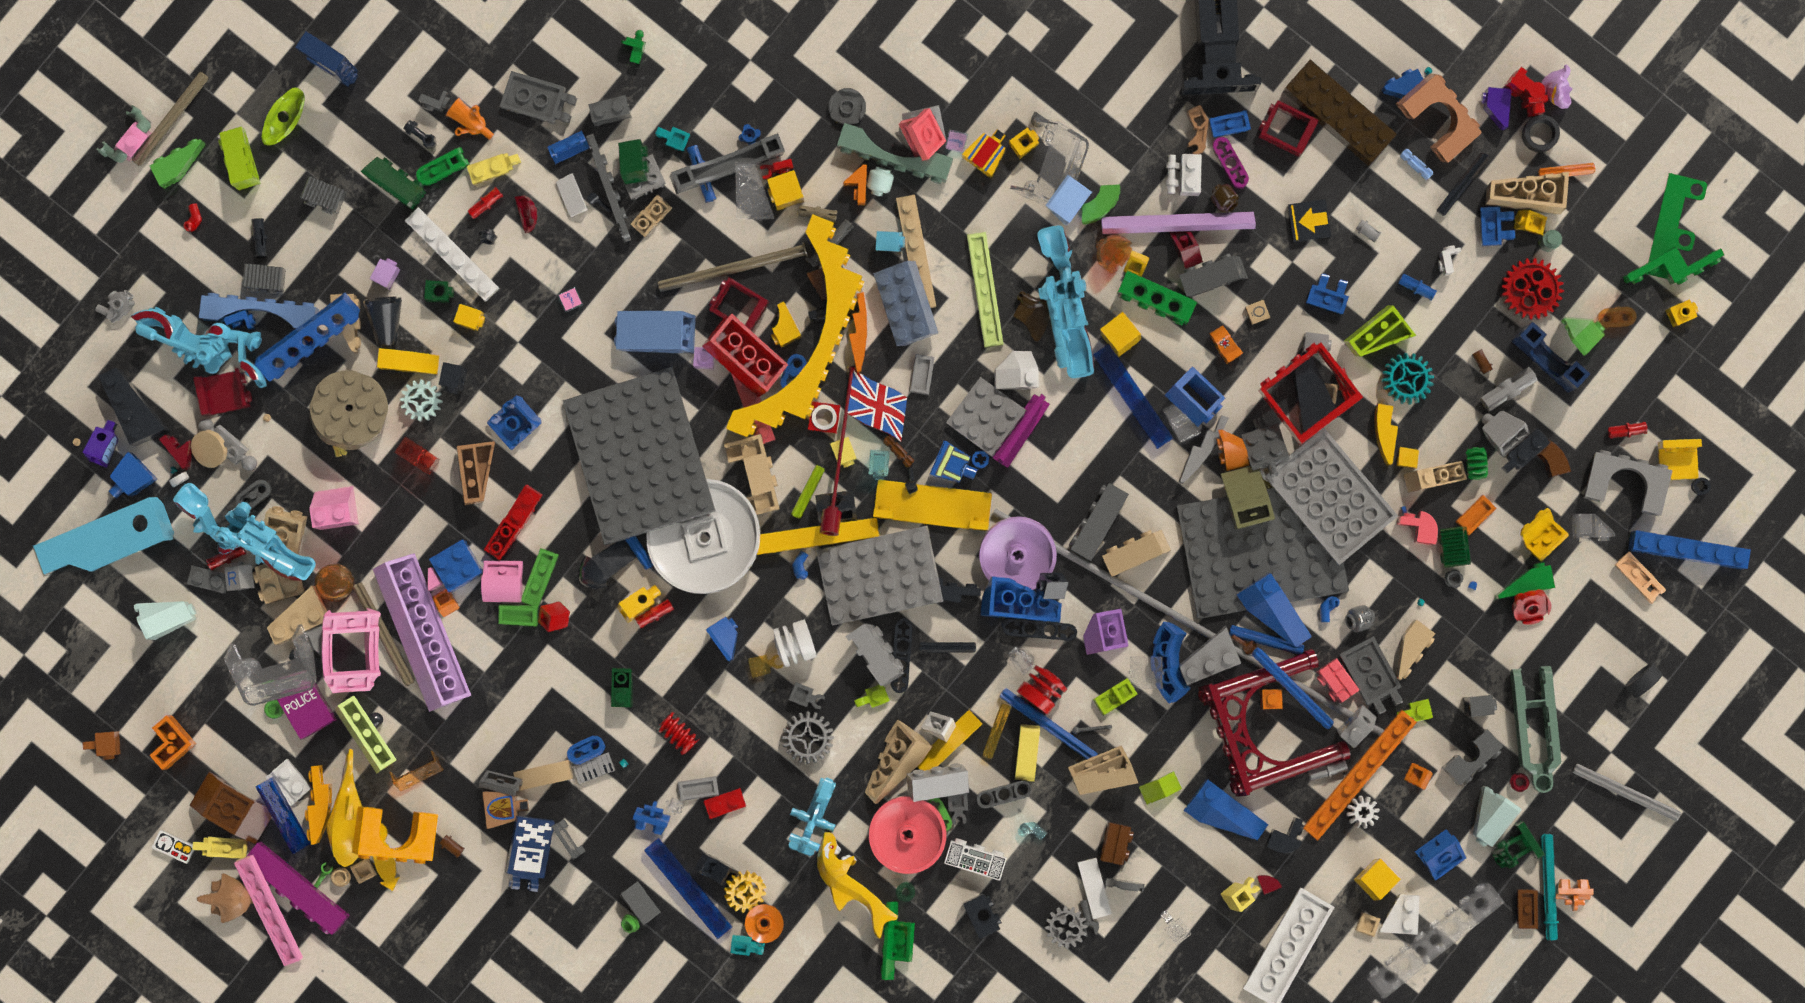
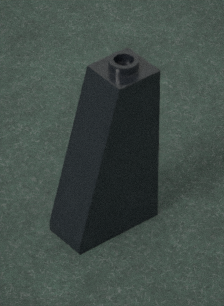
M1310 357L1292 371L1302 434L1336 408L1313 357Z

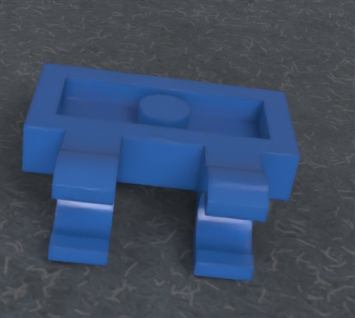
M1500 206L1480 208L1482 246L1502 245V240H1514L1515 230L1501 231V221H1513L1514 211L1500 212Z
M1322 273L1318 286L1312 284L1306 303L1343 315L1349 296L1344 295L1348 281L1340 279L1335 292L1326 289L1329 275Z

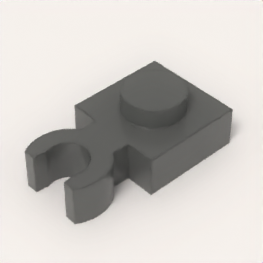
M796 682L789 700L805 707L810 702L816 709H821V706L816 704V699H825V697L821 694L812 695L814 689Z
M967 793L948 796L949 811H954L952 823L956 824L955 819L960 816L963 818V824H965L966 815L963 811L968 810Z

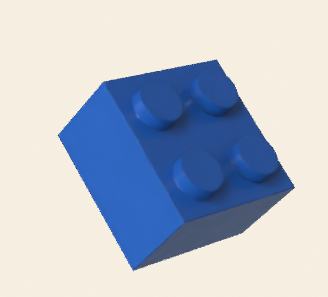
M465 540L457 542L429 559L449 593H453L483 575V569Z

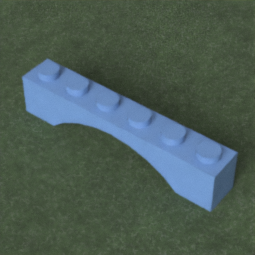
M208 293V296H201L199 318L205 321L223 322L225 317L243 310L264 311L282 317L296 329L318 313L319 309L314 307L312 303H303L301 306L295 305L293 301H284L281 304L276 303L274 299H265L262 302L257 301L255 297H246L243 300L238 299L236 295H227L226 298L219 297V294Z

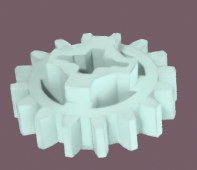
M422 379L419 384L414 380L412 387L407 384L408 391H402L405 397L400 398V401L405 403L401 408L407 409L405 415L412 414L411 419L414 420L418 417L420 422H422L423 417L426 420H430L429 415L436 416L434 411L441 410L438 404L443 403L442 400L438 399L442 394L435 392L438 387L433 386L431 388L432 383L428 381L425 385ZM417 389V392L413 396H410L411 393ZM426 389L432 393L433 397H429L426 394ZM421 396H422V398L428 400V401L422 402L421 405H420V403L414 401V400H417V399H421ZM409 404L416 406L417 413L411 409ZM432 405V407L426 412V408Z

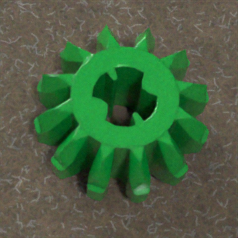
M1473 447L1466 452L1467 474L1470 479L1481 480L1488 475L1487 454L1484 448Z

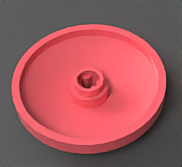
M900 796L887 801L877 810L870 824L869 842L875 857L888 869L903 874L918 873L932 866L941 856L946 843V826L940 812L928 801L913 802L910 796ZM910 830L912 835L906 836L904 832Z

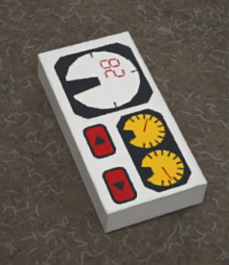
M163 830L159 831L152 846L153 849L188 864L194 852L192 850L193 844Z

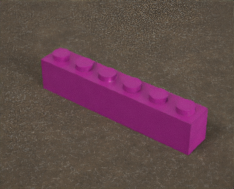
M258 842L247 855H254L267 884L276 888L275 892L283 898L286 896L290 900V905L295 909L304 911V916L311 922L316 921L320 925V930L325 934H335L350 916L264 843Z

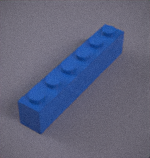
M1638 530L1631 531L1628 547L1629 551L1736 569H1748L1751 551L1750 549Z

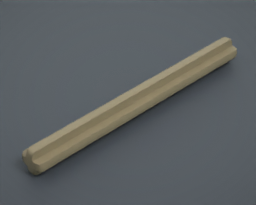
M202 72L198 73L132 158L136 165L142 166L208 81V76Z
M363 583L355 584L353 590L364 610L366 611L369 608L377 611ZM379 617V638L404 685L409 686L415 680L384 622Z

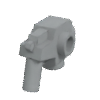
M127 290L123 292L113 291L107 298L110 306L106 308L99 304L96 307V311L107 316L106 318L111 320V323H115L123 315H127L135 305V302L132 300L134 296Z

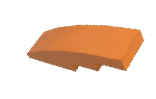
M864 292L856 294L860 312L853 314L856 333L849 334L856 370L859 373L862 371L867 343V311Z

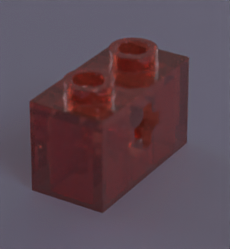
M407 437L403 439L395 451L396 454L428 475L432 473L441 460Z

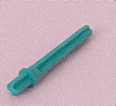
M1543 834L1541 836L1542 851L1545 854L1542 856L1545 921L1543 923H1545L1546 939L1557 940V923L1559 921H1557L1553 835Z

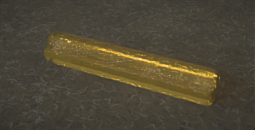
M1005 703L1000 705L983 752L984 757L993 758L1011 708L1010 705Z

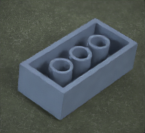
M905 261L873 273L897 346H906L939 334L916 261Z

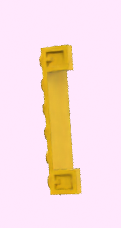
M878 480L873 518L988 531L992 500L991 493L916 484L918 490L909 494L903 482Z

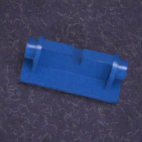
M582 131L548 146L555 164L590 148Z

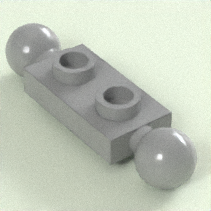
M203 419L199 422L198 428L200 432L212 430L223 438V444L227 447V458L236 465L241 461L242 467L247 471H252L256 468L257 460L253 456L245 455L249 449L221 425L214 428V424L210 419Z

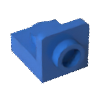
M246 310L224 318L225 324L229 327H240L244 325L243 322L245 321L249 330H255L254 324H256V320L253 314H249Z

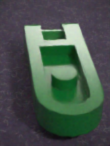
M459 147L420 167L416 177L420 183L428 186L458 170L466 168L470 163L464 158V152ZM456 158L458 163L453 165L451 159Z

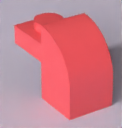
M1420 511L1417 518H1415V514L1404 513L1403 516L1398 517L1397 525L1416 527L1415 543L1436 544L1438 527L1435 519L1430 514Z

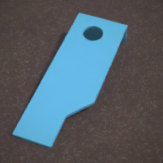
M149 497L33 547L43 574L50 573L69 564L88 571H94L159 542L172 540L174 531L164 504L157 497ZM137 515L145 516L148 522L147 528L142 532L136 531L133 527V519Z

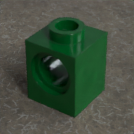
M426 280L424 299L427 302L450 303V298L454 297V287H451L450 282ZM439 287L444 288L442 296H436L435 294L436 289Z

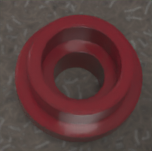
M1515 773L1510 778V786L1514 791L1523 792L1529 787V778L1524 773ZM1519 778L1522 780L1521 786L1516 784V780Z

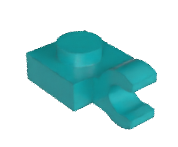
M658 127L655 136L667 140L666 146L684 152L690 137V133L672 127L671 132Z
M733 935L730 953L749 956L750 952L762 955L765 943L752 941V937Z

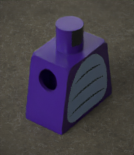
M107 420L104 428L95 427L83 450V454L89 461L108 468L119 440L114 433L118 425L117 423Z

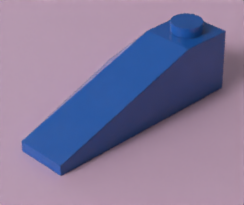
M1267 573L1236 594L1248 612L1261 620L1294 647L1299 646L1312 637L1271 573Z
M991 576L982 596L981 616L1060 623L1062 603L1054 599H1043L1038 592L1017 583L1011 578Z
M1205 779L1183 810L1201 823L1255 840L1259 839L1269 825L1207 779Z

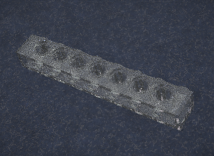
M1484 883L1478 885L1474 889L1475 893L1470 897L1469 895L1463 897L1459 901L1460 905L1455 909L1453 907L1448 909L1444 913L1445 917L1440 921L1438 919L1433 921L1429 925L1430 929L1425 933L1423 931L1418 933L1414 937L1415 941L1410 945L1408 943L1403 945L1399 949L1400 953L1395 957L1391 955L1384 961L1385 965L1380 969L1376 967L1368 974L1370 976L1367 978L1368 982L1381 998L1385 999L1505 903L1491 884L1486 883L1484 885ZM1478 898L1484 900V905L1481 908L1475 906ZM1463 910H1467L1469 913V917L1466 920H1461L1460 913ZM1448 922H1452L1454 925V929L1451 932H1446L1445 925ZM1433 934H1437L1439 937V941L1436 944L1430 943V937ZM1418 946H1422L1424 953L1417 957L1415 949ZM1407 958L1409 964L1406 968L1402 969L1400 961ZM1391 970L1394 976L1391 980L1387 981L1384 975L1387 971Z

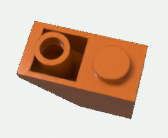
M1222 429L1218 430L1219 438L1216 441L1218 449L1221 450V453H1218L1220 463L1225 465L1226 470L1249 466L1248 452L1243 439Z

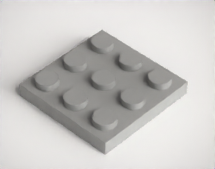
M980 377L946 423L993 457L1027 411Z

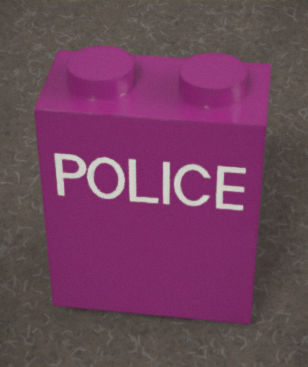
M308 679L297 684L298 688L293 691L290 688L280 694L282 697L277 699L300 740L309 737L337 720L314 680L308 681Z

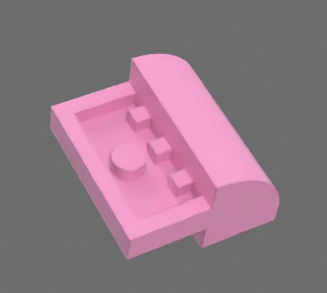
M484 561L481 578L483 602H522V561Z

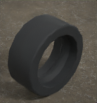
M1547 115L1532 117L1522 130L1524 145L1534 152L1543 153L1550 150L1557 144L1560 138L1558 123ZM1544 123L1551 128L1552 137L1548 143L1538 145L1531 140L1530 130L1534 124Z
M1650 663L1639 670L1625 684V688L1634 698H1638L1660 680L1662 673L1653 663Z

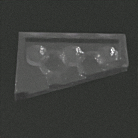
M735 162L736 219H774V214L755 162Z

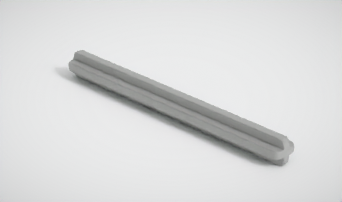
M1580 764L1574 766V774L1674 821H1677L1681 815L1680 811Z

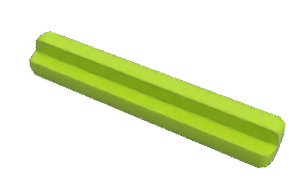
M818 465L814 467L791 513L792 516L798 519L802 517L825 471L824 468Z

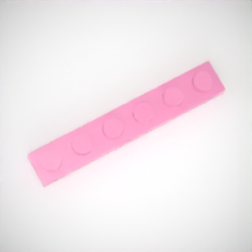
M254 855L237 860L234 865L283 965L286 966L300 961L303 956Z

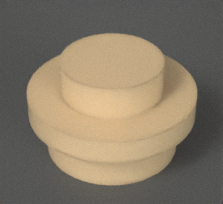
M337 868L331 874V881L335 886L343 887L350 882L351 875L346 868Z

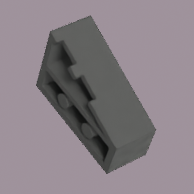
M1226 254L1219 257L1220 261L1213 263L1210 260L1202 263V267L1195 269V267L1185 269L1184 274L1179 276L1186 296L1193 297L1214 290L1217 287L1229 285L1231 282L1240 279H1248L1241 257Z

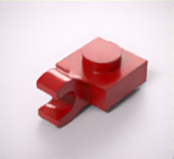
M791 159L760 166L761 170L767 169L769 171L768 175L762 176L763 180L770 179L773 173L781 175L794 169Z

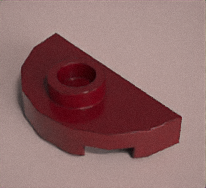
M525 195L516 196L515 200L524 232L530 233L537 223V208L529 197Z

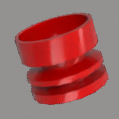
M1035 665L1033 669L1039 673V676L1036 677L1029 673V677L1034 682L1030 684L1023 681L1016 691L1042 712L1049 715L1055 707L1054 702L1050 699L1051 696L1061 699L1062 696L1056 692L1057 688L1064 693L1068 689L1049 670Z

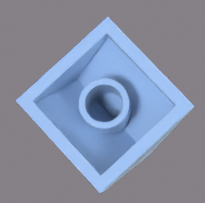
M1067 175L1045 206L1067 226L1092 192Z

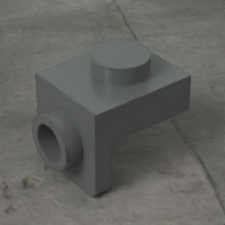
M443 91L439 101L424 94H421L418 101L423 105L422 108L433 112V109L443 112L444 108H448L450 98L448 92Z

